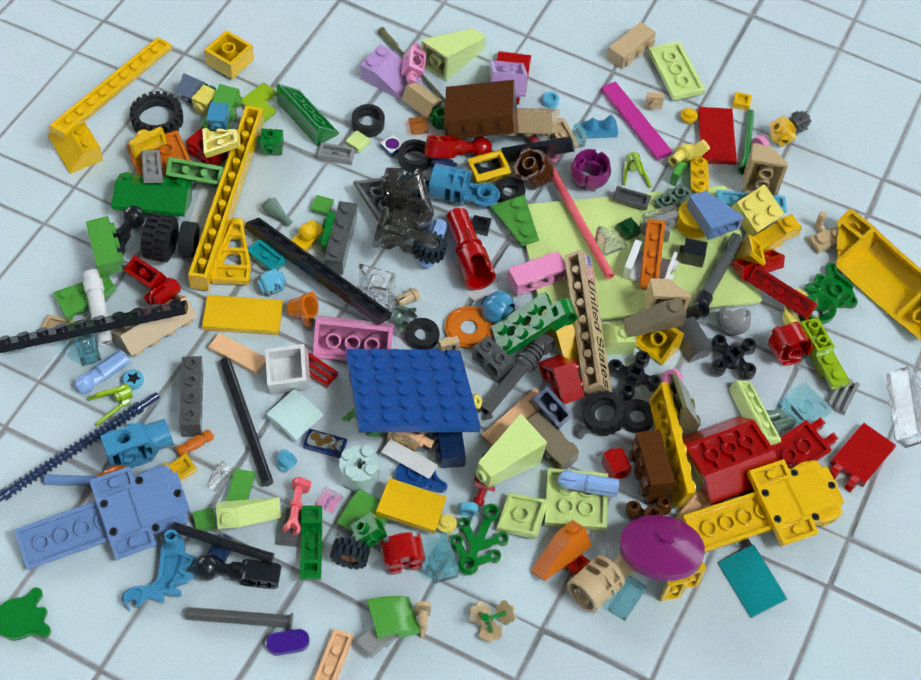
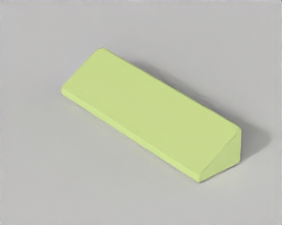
M735 380L729 388V392L742 417L753 419L771 445L780 443L781 438L750 381Z

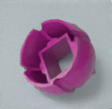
M596 149L580 151L571 164V176L575 185L593 192L603 187L611 175V165L608 156L602 151L597 153ZM583 172L588 173V174H591V175H594V176H586V175L583 174Z

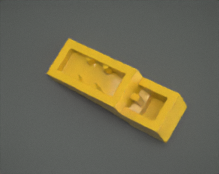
M793 214L777 219L773 225L752 237L762 244L763 252L781 247L784 241L799 236L802 226Z

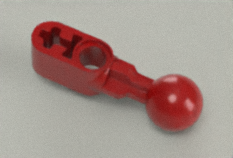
M429 135L426 139L424 155L431 158H455L456 155H463L464 153L479 156L492 152V144L485 137H477L472 142H465V140H459L452 136Z

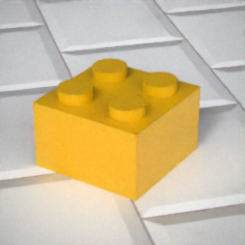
M228 30L223 32L204 49L206 64L230 79H234L254 60L253 45Z

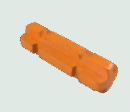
M207 429L202 432L201 436L198 434L186 441L185 445L177 446L176 451L179 456L185 453L189 454V451L193 452L205 445L206 441L207 443L212 441L214 435Z

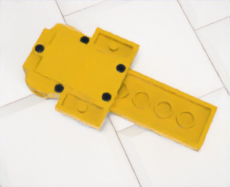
M781 460L746 473L755 492L683 515L681 519L682 522L691 526L700 535L705 546V553L772 530L780 547H784L816 536L819 533L816 526L824 527L835 522L842 515V505L845 501L828 466L822 467L816 460H811L788 469L785 460Z

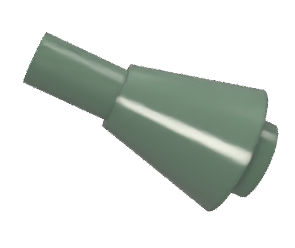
M269 198L264 202V212L281 220L287 227L293 223L285 215L276 198Z

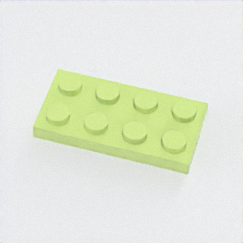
M680 41L649 47L648 53L673 101L704 94L705 88Z

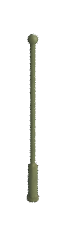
M384 27L379 28L378 34L403 56L404 52L399 48V44L388 34ZM422 74L421 77L445 103V97Z

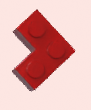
M555 355L538 362L543 381L551 384L553 393L564 405L585 397L583 382L579 379L578 375L579 367L574 360L561 355Z

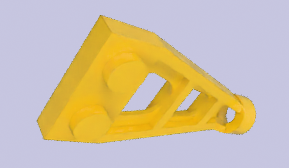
M233 218L230 221L229 229L222 242L212 273V284L250 285L251 263L244 232L245 221L241 218ZM230 240H241V248L229 247ZM228 255H240L241 265L224 264Z

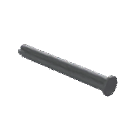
M188 607L185 612V618L194 621L283 627L292 630L294 614L284 615Z

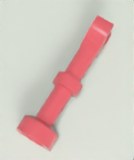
M302 477L292 479L291 488L294 490L293 500L290 501V517L283 526V532L288 531L290 527L293 529V536L300 532L298 514L299 510L302 509L301 498L302 494H307L310 491L312 481Z

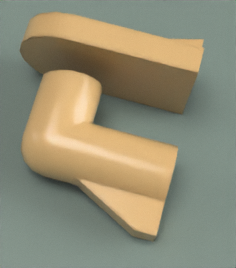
M419 601L415 603L414 614L418 616L421 638H425L428 616L431 614V603Z

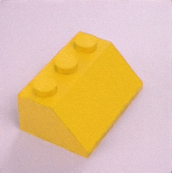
M85 122L65 139L51 131L47 135L70 174L103 161L100 145Z

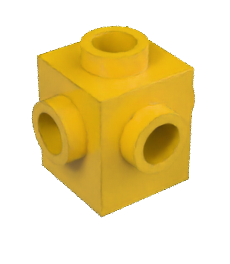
M784 115L769 123L770 138L780 147L796 140V128Z

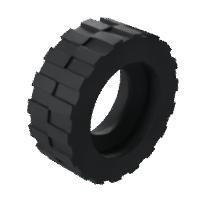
M598 391V393H593L587 398L585 404H583L582 415L585 424L592 433H596L599 436L615 434V432L621 430L627 420V410L624 401L615 392ZM609 405L614 409V415L610 420L599 421L595 417V412L600 406Z

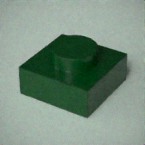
M631 217L616 224L615 228L626 241L641 234L642 230Z

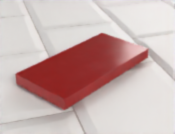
M698 107L699 141L705 140L710 147L701 157L707 160L708 164L736 165L733 109Z

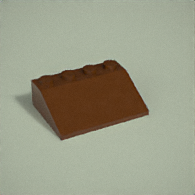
M515 80L446 87L445 136L462 139L519 133Z

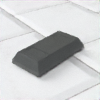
M617 186L612 200L627 206L647 210L651 195Z
M283 507L277 545L297 547L300 532L293 536V529L291 527L288 531L283 532V526L287 523L291 508ZM299 510V514H298V523H299V525H300V528H301V510Z

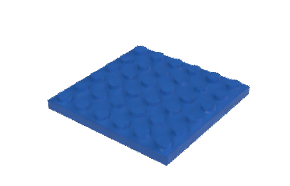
M346 349L345 357L359 432H480L481 425L460 350Z

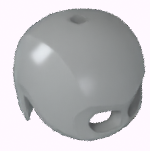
M722 306L719 311L721 327L725 332L732 335L745 333L751 325V311L746 308L731 311Z

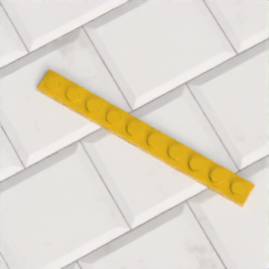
M160 37L154 39L49 125V130L65 139L171 51L172 44Z

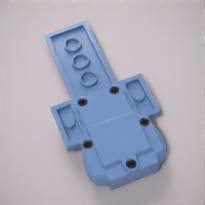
M160 465L147 469L142 474L133 477L129 466L89 480L96 499L95 502L14 529L26 569L30 570L110 542L116 560L157 546L154 534H165L166 531L171 530L174 522L186 525L187 514L191 513L178 473H173L167 465Z

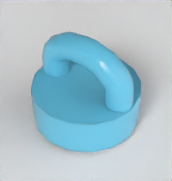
M282 449L277 455L276 464L282 472H287L297 463L295 455L286 449Z

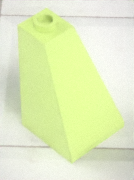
M472 28L423 39L421 41V50L427 53L425 68L443 80H449L485 49L486 36Z
M522 414L519 415L478 462L475 472L478 480L489 488L538 466L541 463L547 441Z

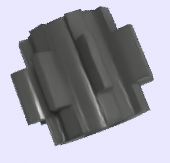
M796 111L791 113V117H789V120L796 128V132L808 130L807 126L810 125L811 120L810 115L806 111Z

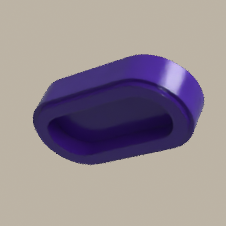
M303 629L288 630L271 634L267 638L266 647L268 652L274 656L292 654L306 650L310 639L308 633Z

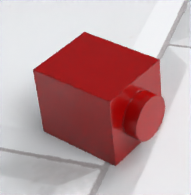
M622 447L617 449L611 448L603 454L601 463L606 473H608V477L619 480L629 477L632 466Z

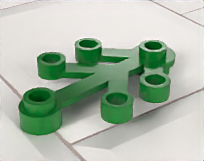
M493 503L487 504L483 508L484 520L476 537L470 526L471 522L467 517H462L458 521V528L464 532L471 547L469 554H467L462 544L463 538L461 535L454 534L450 539V545L456 549L460 557L458 570L463 575H473L477 572L478 566L489 562L496 564L501 560V552L497 549L491 550L489 554L477 557L479 551L495 545L505 546L508 544L509 536L505 532H500L497 536L484 540L491 523L499 517V507ZM493 513L494 516H488L487 514ZM466 522L468 525L462 526L461 523ZM504 537L506 540L500 541L499 538ZM458 539L460 543L456 544L453 540ZM496 554L498 558H492L491 555ZM470 564L472 567L465 568L464 565Z

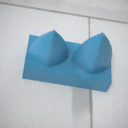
M612 115L606 117L605 120L591 118L581 123L583 139L618 137L617 122Z

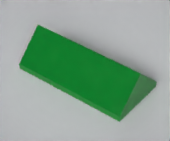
M281 84L276 86L277 103L316 146H319L321 142L325 143L339 134L337 129L299 89Z

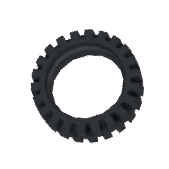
M151 91L148 96L144 93L142 98L137 97L130 107V120L135 132L143 129L152 131L161 127L164 134L177 130L179 132V128L183 125L184 119L181 103L172 94L167 95V92L163 91L160 94V91H156V94H153ZM156 106L166 107L174 112V116L169 121L159 125H149L142 122L139 118L143 111Z

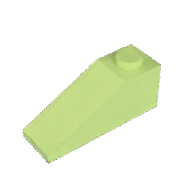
M280 498L217 502L218 529L236 528L281 518Z

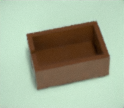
M660 429L636 432L635 439L632 441V449L629 451V458L631 462H634V476L636 480H639L640 497L644 498L645 505L656 503L657 499L662 496L670 498L675 485V479Z

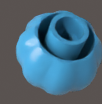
M495 291L489 296H484L481 301L483 317L488 322L493 323V325L516 311L513 298L504 291Z

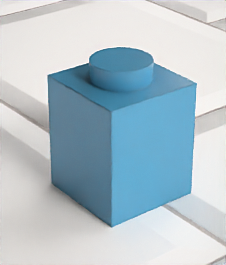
M210 102L206 119L208 129L213 131L217 129L227 130L230 117L228 104Z

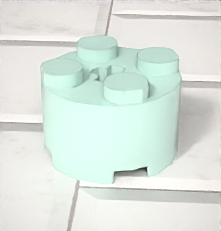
M354 446L345 449L339 460V474L342 485L352 489L353 492H357L359 488L365 492L371 490L373 485L379 480L380 460L377 453L370 446Z

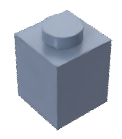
M183 73L176 93L182 95L181 99L191 102L192 97L205 82Z

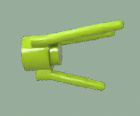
M637 152L628 153L626 162L623 163V185H626L628 168L633 171L638 170L639 175L643 174L648 187L651 188L652 185L643 167L640 154Z
M127 383L87 397V400L90 401L113 394L116 402L121 401L118 406L95 423L96 426L107 420L122 407L130 404L129 399L133 398V394Z

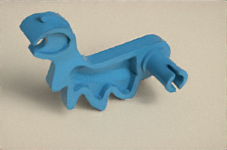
M168 530L164 534L165 538L161 544L157 580L147 586H134L123 593L121 600L125 602L127 610L130 611V601H136V606L139 608L148 599L164 603V595L181 597V590L176 587L185 585L194 579L193 573L185 571L194 565L195 557L185 553L184 540L175 530Z

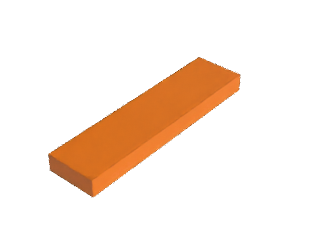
M647 219L639 289L647 290L651 278H659L666 221Z

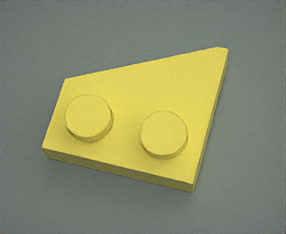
M204 128L203 146L205 156L209 158L239 148L240 136L236 129L209 131L208 128Z

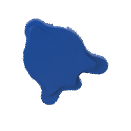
M402 463L396 468L397 481L431 492L444 493L447 490V483L437 476L436 469L431 477L427 478Z

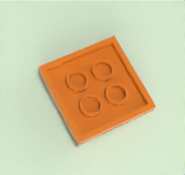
M178 130L166 133L167 144L154 149L160 150L162 176L165 174L168 157L191 161ZM128 144L126 145L135 171L137 175H142V155L134 158Z

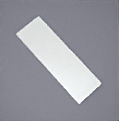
M200 188L189 222H197L199 228L204 229L217 189Z
M457 260L445 266L474 302L488 295L484 289L471 290L467 288Z
M392 439L389 440L381 451L383 454L427 478H430L438 467L436 463Z

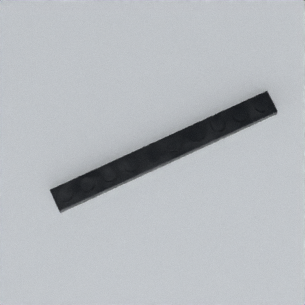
M260 217L246 222V230L357 309L358 312L368 317L372 322L379 325L391 319L392 312Z
M176 299L169 302V304L162 305L157 303L150 306V308L142 309L138 307L132 309L131 312L123 313L119 311L113 313L112 316L104 317L100 315L88 321L81 319L69 325L62 323L50 329L43 327L31 333L24 331L16 336H1L0 353L185 315L188 311L187 300L181 301Z

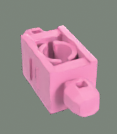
M414 43L403 55L401 75L406 76L407 83L409 84L415 83L424 73L427 53L422 51L417 43Z

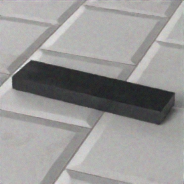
M571 136L501 148L507 163L518 161L517 159L520 158L521 151L523 152L527 148L540 149L547 156L575 152Z

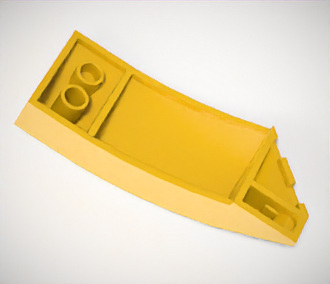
M850 208L837 220V268L883 311L921 341V268L895 247L875 226Z

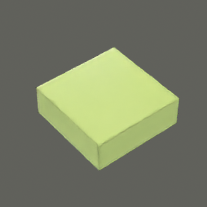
M359 131L353 133L346 140V145L356 148L358 153L370 144V139Z

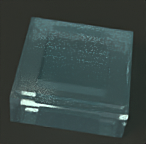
M580 123L574 124L572 133L578 141V147H585L587 134Z

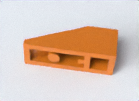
M572 520L558 530L531 569L532 573L546 581L592 547L586 528Z

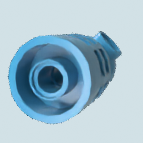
M438 163L434 165L429 184V197L461 204L469 201L476 203L482 209H487L494 205L500 197V192L496 186L490 183H471L472 171Z

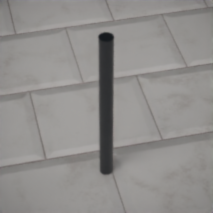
M223 358L219 363L263 487L270 486L274 481L230 358Z

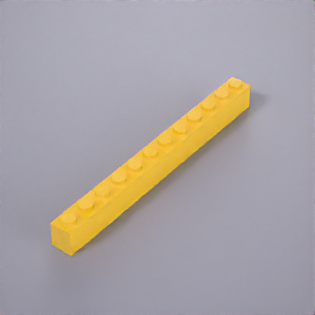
M245 106L237 130L240 136V147L230 150L188 273L190 288L209 291L216 260L229 229L230 221L233 218L257 146L258 135L260 136L264 124L263 108Z

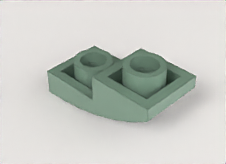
M681 182L671 191L666 190L654 202L665 213L679 208L683 202L688 201L693 193Z

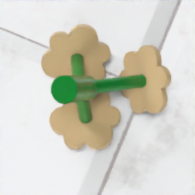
M502 600L496 606L497 613L493 615L489 613L491 607L483 601H478L475 606L470 607L469 621L481 626V631L479 632L481 640L491 643L502 638V626L497 625L493 619H497L499 622L503 621L504 625L515 621L514 607L509 605L506 600Z

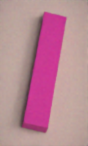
M616 81L601 87L603 95L657 161L672 155L670 147Z

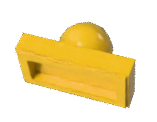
M161 127L152 131L139 130L135 138L128 141L134 158L141 156L142 150H154L167 144Z
M310 220L299 227L298 234L292 241L305 251H308L319 240V236L323 235L324 229H322V225Z

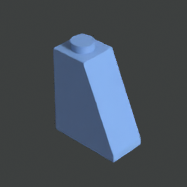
M709 192L694 193L689 198L687 209L708 240L740 229L744 218L742 214Z

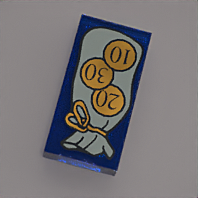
M309 428L303 443V449L340 459L347 445V439Z

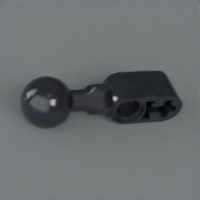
M130 205L123 210V224L120 228L116 229L117 233L113 234L114 238L118 237L121 248L117 250L122 252V255L126 252L125 246L131 237L130 232L132 229L141 227L146 220V214L136 205Z
M203 554L194 563V573L203 581H211L220 575L227 576L230 580H236L241 585L263 589H277L279 587L282 566L275 562L268 563L261 560L245 559L242 562L233 561L227 564L220 563L219 559L212 554Z

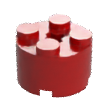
M798 321L773 328L772 335L768 340V345L777 361L781 362L784 366L799 363L802 361L801 357L805 354L808 356L813 349L810 338Z
M412 532L399 533L389 536V541L384 543V539L380 542L384 567L386 570H389L391 575L399 574L402 572V569L410 568L411 571L419 570L422 568V563L426 561L419 533H417V536H413Z

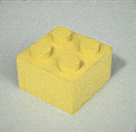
M765 184L731 206V208L742 214L744 218L741 226L746 234L751 236L785 214Z

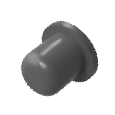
M578 424L579 427L574 432V435L582 439L586 433L590 432L586 426Z

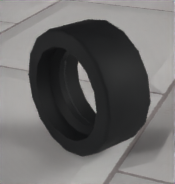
M364 104L358 106L352 112V128L354 132L359 131L370 138L379 135L383 131L385 115L378 106ZM365 116H372L378 122L373 125H363L358 120Z
M411 139L402 143L398 152L400 167L410 173H420L427 170L432 160L431 157L425 156L420 161H411L405 157V154L412 151L424 154L426 142L420 139Z
M182 222L178 235L179 256L194 258L200 237V228L197 222Z

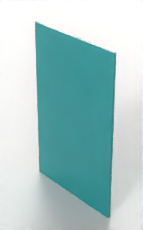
M754 544L718 562L750 618L787 600L786 595Z

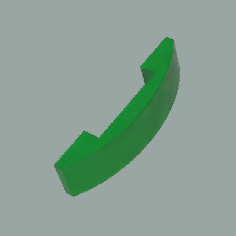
M302 505L300 580H321L322 505Z

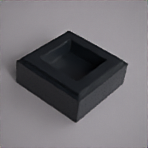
M474 215L472 224L476 234L488 236L492 218Z

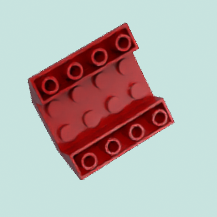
M738 416L682 437L683 443L687 447L686 456L689 457L704 480L701 491L710 505L752 490V484L746 473L777 462L775 450L753 419Z

